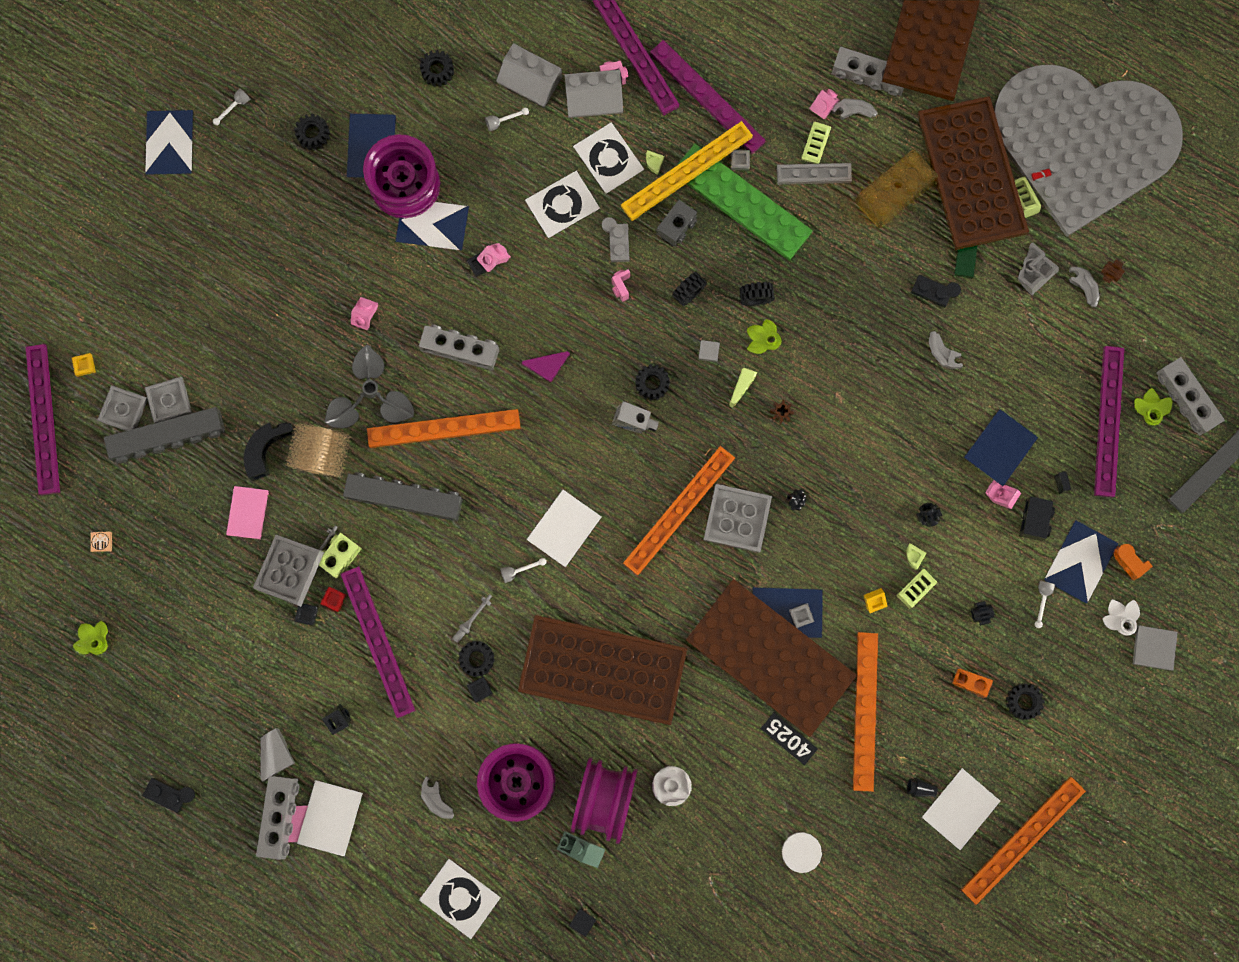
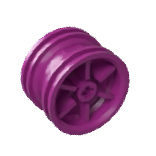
M397 134L379 140L368 151L363 166L364 179L375 204L383 212L396 218L407 219L419 216L432 207L440 191V179L434 158L423 142L409 135ZM417 165L422 167L420 171L415 170ZM389 167L387 172H383V168ZM415 185H423L421 189L415 187ZM390 186L389 190L385 191L383 187ZM401 192H405L406 197L400 198Z
M508 744L495 749L485 758L478 772L477 789L483 805L490 813L506 821L518 822L536 816L547 807L555 791L556 778L549 759L541 751L524 744ZM513 759L514 766L509 767L507 761ZM528 763L534 765L532 771L527 770L526 766ZM496 774H499L501 776L500 782L494 781V776ZM514 777H516V778L521 777V778H522V780H521L522 786H521V787H519V786L514 787V786H513V784H514L513 778H514ZM533 783H540V789H533ZM501 794L507 795L506 801H501ZM520 798H526L527 804L521 805L519 802Z
M589 757L570 832L575 833V829L581 830L580 835H584L585 831L590 829L605 833L606 841L610 842V839L613 838L616 839L615 844H620L638 769L634 768L633 772L627 771L628 767L624 766L623 770L618 772L604 768L602 766L603 760H598V763L592 762L593 758Z

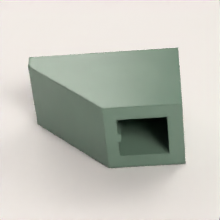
M564 831L557 848L560 852L598 868L606 850Z

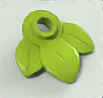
M765 319L762 326L753 325L747 328V333L753 340L747 348L748 351L762 354L767 350H775L781 345V337L777 333L775 323L771 320ZM775 338L774 342L772 343L769 342V339Z
M1151 388L1144 394L1143 399L1136 398L1134 400V407L1137 413L1143 416L1147 424L1155 426L1161 423L1163 416L1170 413L1172 398L1168 397L1160 400L1158 394ZM1150 414H1154L1155 419H1151Z
M103 621L98 622L95 627L87 623L81 624L78 628L80 640L73 644L75 651L83 655L88 653L94 655L104 653L108 647L105 639L108 633L106 624Z

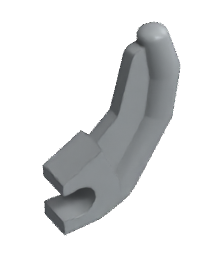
M848 98L838 102L831 112L835 114L838 110L842 111L841 120L857 113L869 118L876 117L878 114L871 104L861 99Z
M1071 267L1069 273L1073 272L1077 277H1071L1069 282L1083 289L1087 303L1091 307H1096L1100 298L1096 281L1089 271L1081 267Z
M935 331L930 332L929 346L932 355L943 367L949 369L962 368V363L957 364L954 361L955 358L961 357V353L946 348L940 335L936 334Z
M425 777L422 784L421 798L435 815L440 818L453 819V809L441 800L439 782L436 781L435 785L430 787L428 785L430 778Z

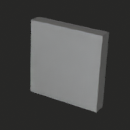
M182 377L145 387L154 423L192 414Z
M111 385L97 421L125 431L136 429L148 399L147 397Z
M1137 626L1132 664L1173 671L1178 632Z

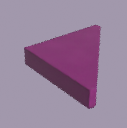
M566 351L524 360L521 364L551 383L570 353Z

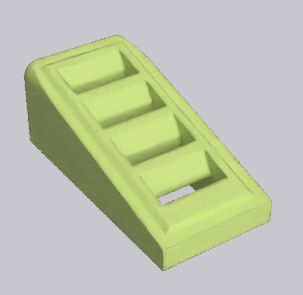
M813 122L801 160L813 164L820 163L831 130L830 126ZM812 137L823 140V142L812 139ZM810 144L820 147V150L810 147ZM807 152L818 154V157L809 155Z
M1024 176L1014 180L1016 187L1024 185L1023 188L1017 190L1018 194L1027 192V194L1019 195L1025 218L1038 214L1041 204L1027 178Z
M742 368L729 404L730 407L733 408L754 381L757 372Z
M922 569L896 596L911 609L928 593L937 581L925 569ZM922 575L930 582L929 585L920 578ZM918 581L925 589L922 590L915 582ZM913 586L920 594L917 595L910 587ZM906 591L915 598L913 601L905 593Z

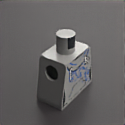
M623 401L616 409L612 425L641 434L646 429L655 432L659 421L649 418L650 411Z

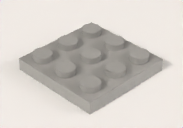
M716 484L703 541L760 553L772 496Z
M275 535L253 589L301 607L324 552Z

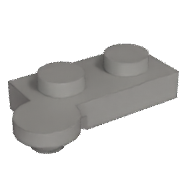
M605 218L602 221V229L610 233L611 262H629L628 224H616L615 219Z

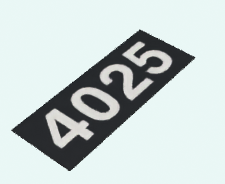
M774 712L760 728L804 766L818 750L817 747Z

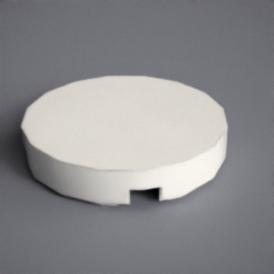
M668 766L661 769L655 775L652 782V790L655 797L661 803L667 806H677L689 797L691 780L683 769L676 766Z
M804 832L794 833L783 843L782 858L791 870L806 873L815 869L820 863L822 856L821 846L812 835Z

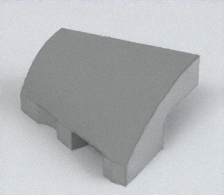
M1032 242L1029 246L1027 257H1025L1023 262V268L1020 270L1018 280L1026 291L1033 295L1059 271V267L1045 256V252Z
M278 728L273 729L260 738L262 782L267 780L269 776H274L295 764L287 748L288 745Z

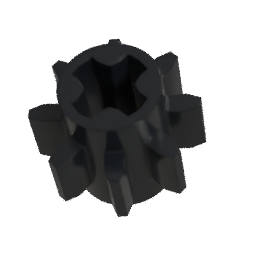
M932 503L923 504L919 508L920 513L916 514L918 521L927 527L937 525L940 521L939 517L942 516L940 508H937V505Z
M985 601L974 603L975 607L971 608L973 621L979 622L980 626L991 623L990 619L994 618L992 605H986Z

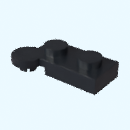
M918 275L911 293L945 308L950 297L955 298L961 293V287L955 282L944 286L922 275Z
M151 778L142 796L179 813L183 802L189 803L193 801L195 791L191 787H184L179 791L155 778Z

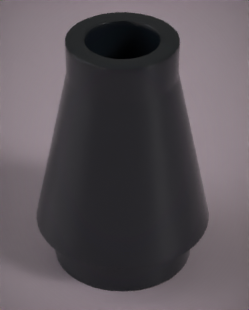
M915 777L908 780L906 790L907 794H910L912 797H936L938 787Z

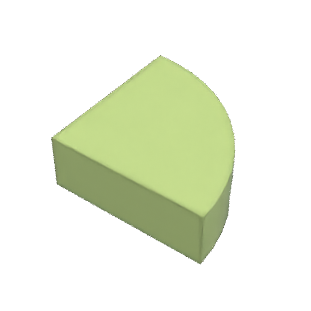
M647 150V165L653 173L658 175L665 156Z
M909 543L906 550L907 560L911 567L917 570L926 552Z

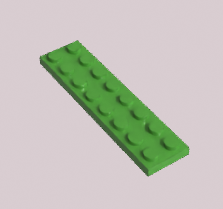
M694 144L677 165L702 148ZM720 161L687 183L689 187L789 261L813 232V230Z

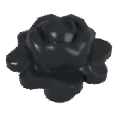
M795 489L793 493L787 495L788 505L791 506L792 511H800L805 506L807 499L803 489Z

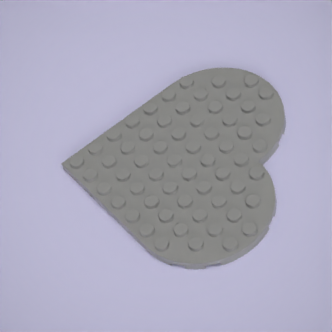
M1038 65L1025 69L1013 76L1001 90L994 106L1006 153L1023 177L1027 178L1033 191L1066 237L1161 178L1173 166L1182 147L1183 130L1174 106L1156 89L1135 81H1114L1095 89L1086 78L1071 69L1057 65ZM1050 169L1052 175L1045 178L1042 170ZM1041 171L1044 177L1033 181L1032 173Z

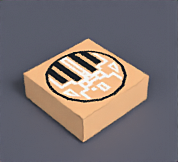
M91 532V552L112 551V532Z

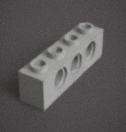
M840 47L831 74L839 79L846 78L852 80L859 85H868L874 90L887 91L890 95L901 96L904 90L903 87L881 82L887 61ZM850 65H853V66H855L857 69H855V70L850 69L849 66H850ZM866 71H872L874 75H869Z
M425 325L419 344L422 352L492 371L499 353L498 345L492 340L485 339V341H481L474 335L467 334V336H463L458 331L451 329L448 332L442 330L437 325ZM440 338L447 339L443 345H438L437 341ZM458 343L465 344L461 350L455 349V346ZM476 348L483 349L479 355L473 354V351Z
M1182 357L1157 372L1159 382L1168 389L1169 396L1173 401H1176L1180 407L1181 414L1187 417L1191 423L1192 430L1198 433L1199 436L1225 421ZM1175 378L1181 381V385L1176 384ZM1186 394L1192 397V401L1187 400ZM1197 409L1202 412L1203 417L1198 416Z
M269 776L256 857L277 860L286 859L290 850L288 840L293 831L292 815L296 811L295 796L299 792L298 779ZM282 792L285 794L283 803L279 799ZM278 813H281L282 820L280 823H278L276 820V816ZM275 833H277L279 836V840L277 843H275L273 840V835Z

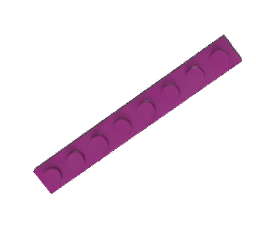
M592 0L662 115L664 116L679 108L678 101L615 0Z
M664 40L650 51V55L727 131L741 121L744 123L753 136L752 139L742 146L746 150H750L751 155L765 143L766 140Z
M45 344L27 346L26 358L38 494L41 496L60 493L47 346Z
M1105 346L1103 348L1094 496L1114 498L1116 494L1124 348Z
M358 566L341 573L396 718L415 712L414 704L360 567Z

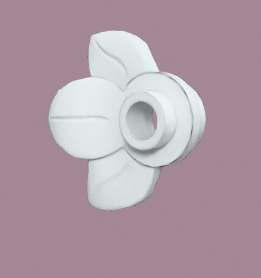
M1111 600L1108 606L1110 615L1103 617L1104 624L1111 630H1118L1122 635H1132L1137 629L1136 620L1140 616L1138 604L1135 600H1132L1124 606L1116 600ZM1125 622L1129 624L1128 630L1123 626Z

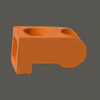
M1123 544L1114 549L1115 559L1132 580L1139 579L1153 567L1149 561L1142 562L1135 554L1134 547L1130 544Z
M957 669L952 684L982 698H986L993 680Z

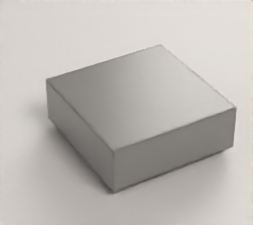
M734 150L731 152V170L750 169V150Z
M701 340L698 360L717 362L720 343Z
M808 603L789 610L796 628L815 622Z

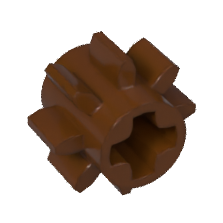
M1117 259L1114 262L1108 261L1101 270V273L1104 274L1102 279L1109 284L1111 281L1118 282L1125 272L1122 269L1123 263Z
M784 400L780 404L774 402L773 405L776 409H770V413L774 414L772 421L778 420L780 425L784 420L789 423L790 418L788 415L794 414L793 411H790L792 404L787 405ZM780 409H783L784 416L780 415Z

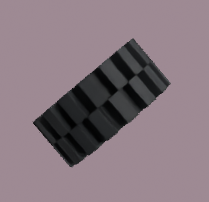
M431 50L429 51L430 55L424 54V58H421L420 71L424 81L426 80L429 85L432 83V86L435 87L436 84L439 87L442 86L441 83L443 82L445 85L448 84L447 80L451 81V76L454 75V66L448 54L445 55V52L442 50L441 53H439V50H435V53ZM434 63H441L444 66V70L439 74H434L430 71V67Z
M308 114L304 115L305 119L300 117V123L296 122L297 127H294L298 142L303 148L307 147L308 150L313 148L315 151L317 147L323 148L322 144L326 145V140L330 139V130L325 120L321 119L319 115L315 117L314 114H311V117H308ZM309 127H317L319 134L316 137L309 138L306 136L305 133Z
M694 272L680 283L672 296L684 307L701 293L707 282L697 272Z
M770 282L751 283L739 288L740 300L743 306H760L775 300L773 284Z
M649 364L648 367L644 366L642 370L638 371L635 382L636 390L644 399L648 398L650 399L649 401H653V399L659 400L660 397L663 398L665 393L668 392L670 378L663 367L659 368V365L652 366V364ZM649 376H655L659 379L660 385L656 389H649L645 385V380Z
M472 641L461 648L458 661L461 669L466 674L474 677L484 676L493 668V663L495 662L494 653L487 644L481 641ZM475 651L481 652L484 656V662L477 667L472 666L469 662L471 653Z
M1020 684L1011 688L1012 690L1008 692L1009 695L1006 697V701H1008L1006 706L1009 707L1010 710L1008 711L1014 714L1015 718L1027 720L1041 714L1040 711L1044 709L1043 703H1045V699H1042L1044 695L1039 692L1040 689L1038 687L1035 688L1032 684ZM1022 694H1027L1032 699V706L1027 710L1022 709L1018 704V699Z

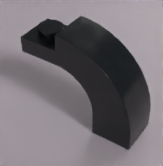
M267 423L251 436L244 451V467L251 481L270 475L266 463L267 451L274 442L296 433V430H293L295 427L291 423H281L277 425V428H274L271 423Z

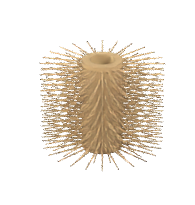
M301 424L298 431L292 437L294 439L297 436V439L291 446L294 447L293 450L296 458L294 455L292 456L295 462L294 465L290 459L292 469L299 468L313 474H327L330 477L332 475L335 477L336 474L338 478L339 474L336 466L338 470L340 467L337 459L339 462L341 459L337 453L339 451L341 458H343L341 448L343 450L347 442L344 445L342 443L348 434H345V437H343V432L335 433L331 429L319 426L312 428V426L309 427L308 425L306 427L307 424L303 427V424Z

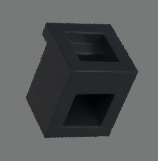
M339 704L329 710L322 720L331 734L334 735L348 727L351 718L349 711Z

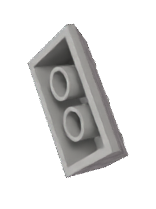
M513 43L503 60L496 82L545 108L562 79V69Z
M620 70L565 74L568 118L623 113Z

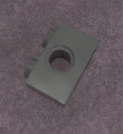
M678 200L658 226L657 235L674 247L677 243L681 244L687 235L685 232L689 228L692 229L697 223V212ZM679 221L683 224V226L676 227L674 226V223Z

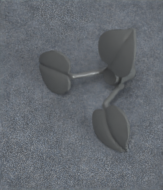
M365 345L357 353L352 364V371L355 377L367 379L363 383L362 393L353 405L349 399L344 397L331 401L324 421L327 425L334 428L351 427L359 418V413L354 408L357 407L363 397L374 398L377 396L383 402L380 408L382 417L391 423H398L414 416V409L409 399L400 392H389L386 400L380 395L377 383L370 378H378L383 373L384 362L380 355L369 345Z

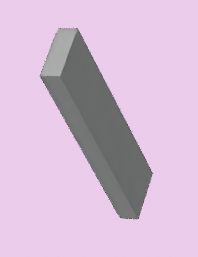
M851 163L777 165V185L852 182Z

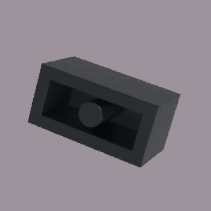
M1032 496L1026 499L1019 536L1043 541L1050 536V518H1053L1055 513L1053 501Z

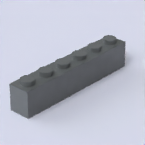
M214 407L106 436L104 441L108 458L120 464L127 462L129 458L135 457V459L146 457V454L151 452L157 454L164 452L166 448H180L188 442L194 444L201 442L203 438L209 437L212 439L220 437L222 433H225L221 411Z
M354 472V475L348 474L343 493L345 499L458 522L463 499L457 492L448 491L447 494L441 493L440 489L429 487L426 490L422 489L421 485L410 483V486L402 485L403 482L398 480L387 482L379 476L367 478L365 474Z

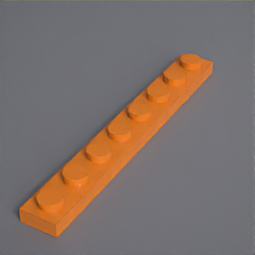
M515 409L367 428L369 448L517 430L521 429L519 411Z
M720 446L623 564L638 576L734 461L735 457Z
M858 632L853 765L854 791L874 792L878 633Z
M1069 777L960 890L977 905L1086 791L1072 777Z

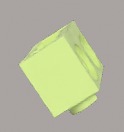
M342 533L335 535L331 539L330 547L326 551H322L324 554L319 563L320 567L337 579L340 578L341 573L347 569L362 549ZM342 543H348V549L345 552H340L339 550ZM335 558V566L328 567V560Z

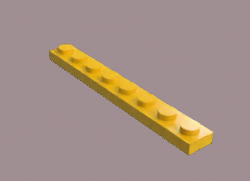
M742 121L626 200L621 204V208L631 221L635 220L752 139L753 135Z

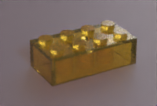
M913 149L857 195L855 203L880 229L935 184L938 174Z

